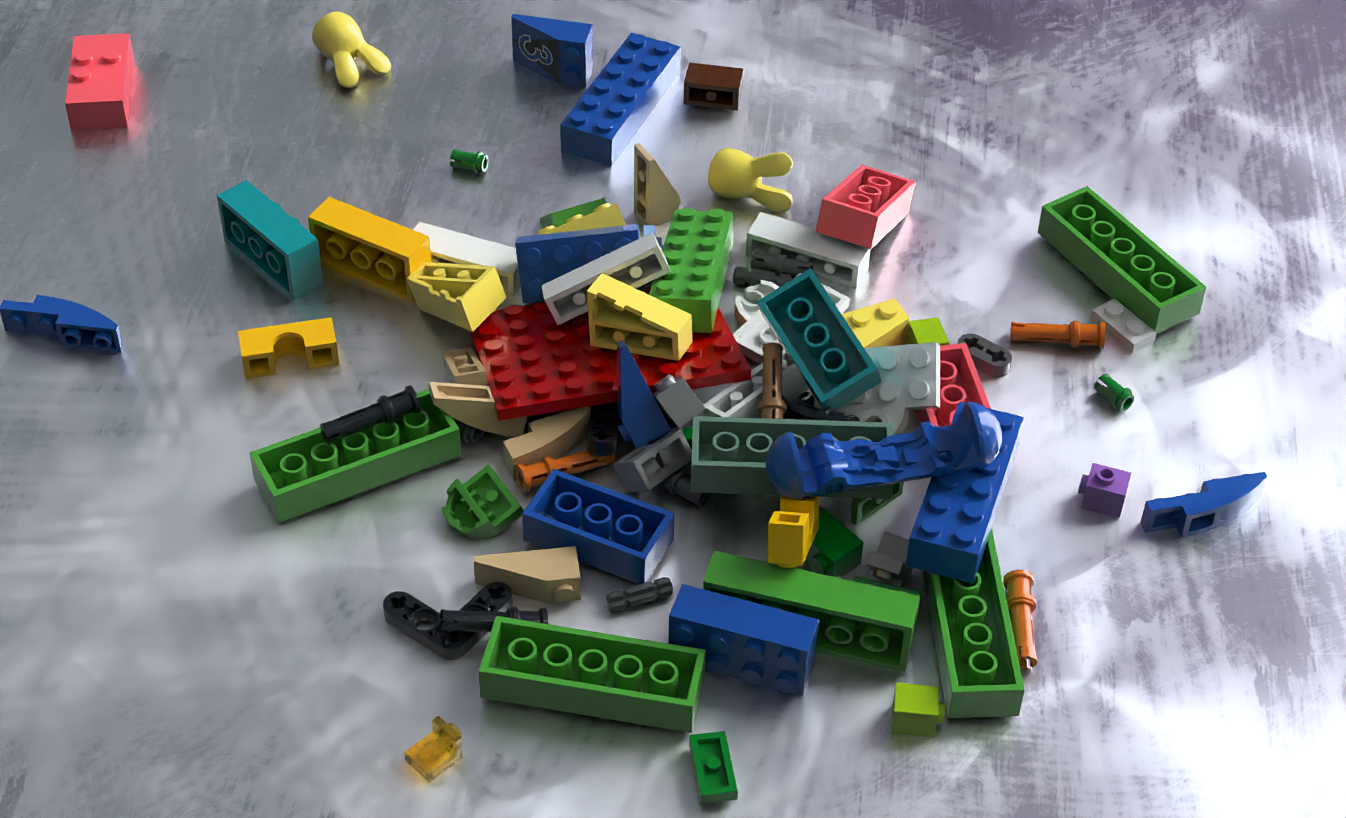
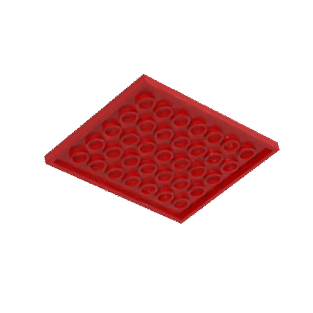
M652 286L645 287V290H642V292L649 295ZM545 301L524 306L510 305L490 314L474 332L469 331L477 357L486 370L487 383L490 386L495 401L498 421L618 402L617 350L590 346L588 311L557 325ZM719 307L712 333L692 332L693 342L679 361L631 353L652 394L657 391L654 385L669 374L673 377L677 375L683 377L691 389L751 380V368Z

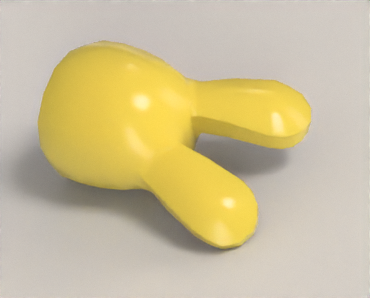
M338 11L330 12L316 23L312 31L313 43L324 56L334 62L336 78L342 87L352 88L357 84L359 74L353 61L357 57L376 75L383 76L389 72L391 64L387 56L365 42L359 26L349 15Z
M724 148L719 150L711 161L708 173L709 187L716 195L723 198H752L773 211H787L793 202L791 194L785 190L764 185L761 182L762 177L786 175L791 170L793 161L787 153L782 152L753 158L740 150Z

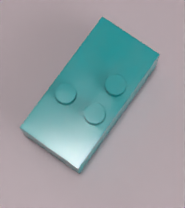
M247 180L217 195L224 241L293 300L324 284L318 238L305 229L295 217L288 215L277 202L271 201Z
M811 268L756 301L765 321L822 408L832 407L837 410L882 382L878 368Z

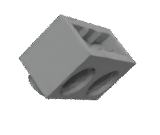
M669 374L654 385L657 389L653 393L655 400L679 429L692 420L693 416H697L706 409L683 377L679 375L673 377Z
M674 429L638 449L635 448L615 462L613 466L628 493L649 491L691 461L692 449L682 430Z

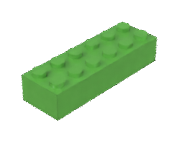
M1086 186L1042 206L1037 233L1112 299L1115 298L1152 328L1156 334L1200 314L1206 286L1091 188Z
M682 208L673 212L662 249L671 272L653 280L649 295L691 314L692 332L712 333L733 247V212H725L722 209L695 211L692 208Z
M429 389L416 393L421 405V412L417 414L411 412L398 417L392 424L382 422L329 444L325 442L321 429L317 428L249 452L254 481L276 521L281 523L460 457V430L450 415L433 404Z
M991 529L974 583L923 571L948 718L1019 716L1024 685L993 531Z
M714 550L703 581L704 590L819 619L816 652L906 672L914 641L920 596L881 588L871 584L845 580L836 576L809 572L800 568H782L777 564L768 563V561L755 560Z
M496 616L479 668L480 698L692 733L705 677L706 650Z

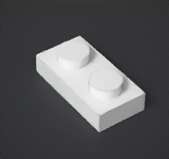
M1115 298L1092 309L1090 319L1096 324L1105 322V331L1131 353L1155 341L1156 332Z

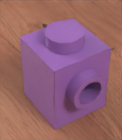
M1092 463L1089 475H1082L1078 493L1084 494L1081 508L1120 518L1132 472Z

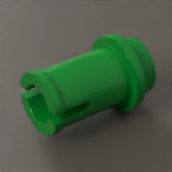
M454 149L450 156V159L455 160L450 161L451 167L473 170L475 174L485 172L488 166V156L483 155L481 151L470 153Z
M1103 374L1098 378L1107 387L1102 386L1096 381L1094 389L1112 402V407L1115 410L1125 411L1131 407L1135 397L1132 395L1130 388H1123L1108 374Z

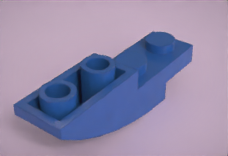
M37 295L33 303L3 300L0 305V314L5 331L58 336L61 346L121 352L123 349L118 325L103 314L84 305Z
M1258 472L1221 479L1215 478L1203 481L1199 493H1187L1180 496L1156 498L1146 501L1140 524L1145 533L1176 528L1180 537L1196 535L1215 529L1238 518L1260 500L1267 474L1265 472Z

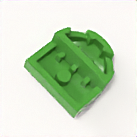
M489 464L464 484L456 479L447 489L448 499L446 507H442L445 519L455 530L476 539H487L498 535L521 517L524 509Z

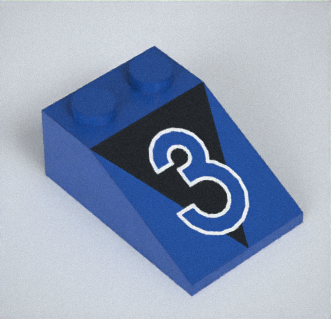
M512 14L513 61L558 84L586 88L593 70V24Z

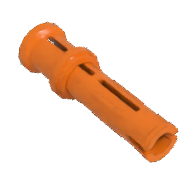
M1073 320L1070 324L1062 325L1011 322L1010 342L1065 343L1072 346V348H1077L1078 345H1085L1104 349L1105 322H1099V324H1079V321Z
M587 450L558 459L548 456L543 457L541 462L530 465L517 464L515 466L516 480L520 490L523 493L530 492L532 487L543 485L553 469L573 475L605 465H612L615 463V454L600 457L590 454Z
M1013 570L1003 577V585L1007 589L1008 598L1006 600L1009 614L1011 615L1020 669L1027 670L1029 669L1028 659H1030V666L1032 668L1037 665L1032 613L1036 609V600L1032 596L1031 590L1034 585V577L1029 571Z

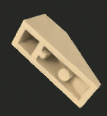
M638 143L634 145V214L644 225H655L656 227L671 221L674 210H679L681 200L679 193L673 188L655 159Z
M472 347L441 352L449 383L488 386L486 370Z
M576 546L473 556L475 584L486 586L489 583L502 582L511 588L512 594L545 603L581 600V577Z

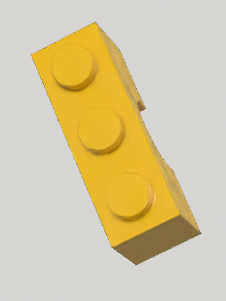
M332 317L238 331L245 379L277 374V361L287 355L302 356L307 361L308 369L339 365Z
M781 496L780 511H774L768 522V563H776L782 568L803 566L819 529L820 496L803 497L800 500Z

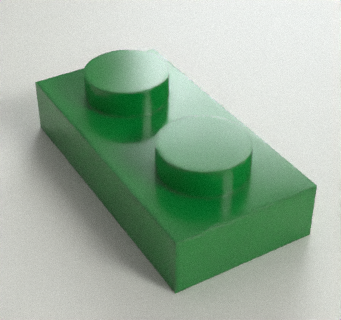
M725 731L689 735V748L700 803L737 800L738 789Z

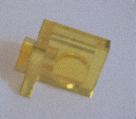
M439 716L432 719L433 732L405 752V761L429 783L463 758L461 742L463 737L461 732L453 723L447 724Z

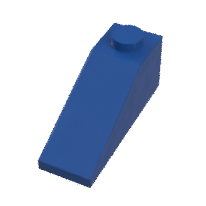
M623 340L617 343L618 416L623 424L617 427L626 444L632 441L638 449L670 432L671 428L627 345Z

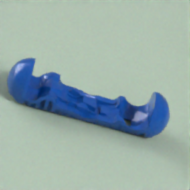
M965 402L963 415L956 423L950 426L939 427L934 426L930 422H923L912 433L891 435L880 442L863 439L836 441L831 433H820L807 441L804 447L798 449L794 435L790 431L780 435L771 444L766 457V473L770 483L778 493L793 500H800L803 497L810 498L971 471L973 468L980 470L988 467L997 457L1002 444V429L998 419L991 410L975 402ZM950 452L953 461L942 462L939 453Z

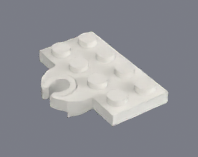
M760 280V284L744 289V298L749 302L757 303L756 301L773 292L779 286L769 281ZM823 285L842 314L849 307L850 298ZM737 295L734 316L741 327L733 333V336L743 355L761 364L763 363V345L766 343L780 344V342L762 316L758 305L745 302L742 296Z
M937 342L864 348L878 368L882 382L836 411L845 416L855 415L859 418L860 422H873L875 419H881L882 422L893 423V434H903L908 424L909 410L940 408V345ZM814 396V406L822 409Z

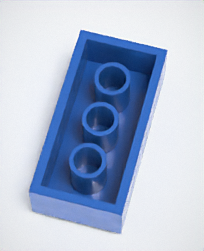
M632 224L518 237L515 247L523 303L545 301L541 285L640 239L639 225ZM645 284L636 289L640 291L645 290Z
M556 469L552 470L522 513L523 541L545 549L576 546L579 562L637 584H642L649 580L674 540L673 512Z
M682 584L669 614L668 644L706 650L705 670L711 671L714 674L727 675L742 679L751 684H760L785 693L803 696L815 663L819 619Z

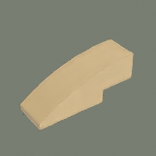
M429 382L428 389L433 404L453 418L477 429L503 436L517 437L523 435L527 416L498 421L495 401L490 386Z
M589 406L575 408L528 423L529 433L503 441L504 464L513 481L516 480L515 466L517 464L530 465L541 462V459L547 456L558 459L568 454L581 443L588 433L591 408Z

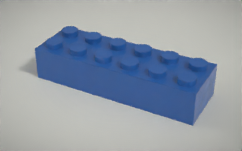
M630 33L560 124L561 151L612 166L680 74L681 46L645 37L641 34Z
M959 401L951 425L956 423L963 415L964 402ZM989 409L998 419L1002 429L1001 448L992 463L980 470L973 468L971 471L931 477L909 537L906 566L974 583L1020 444L1024 417ZM950 452L940 453L939 457L942 462L953 461Z

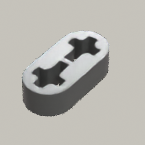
M964 334L958 339L957 344H967L976 369L992 377H1003L1009 373L1012 355L1009 351L976 334Z

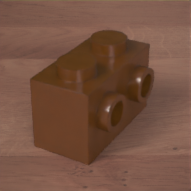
M689 62L684 80L683 104L738 111L743 90L744 69Z

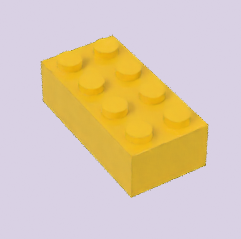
M328 197L308 216L310 233L318 238L322 266L413 303L415 301L406 278L423 262H431L429 236L332 197Z

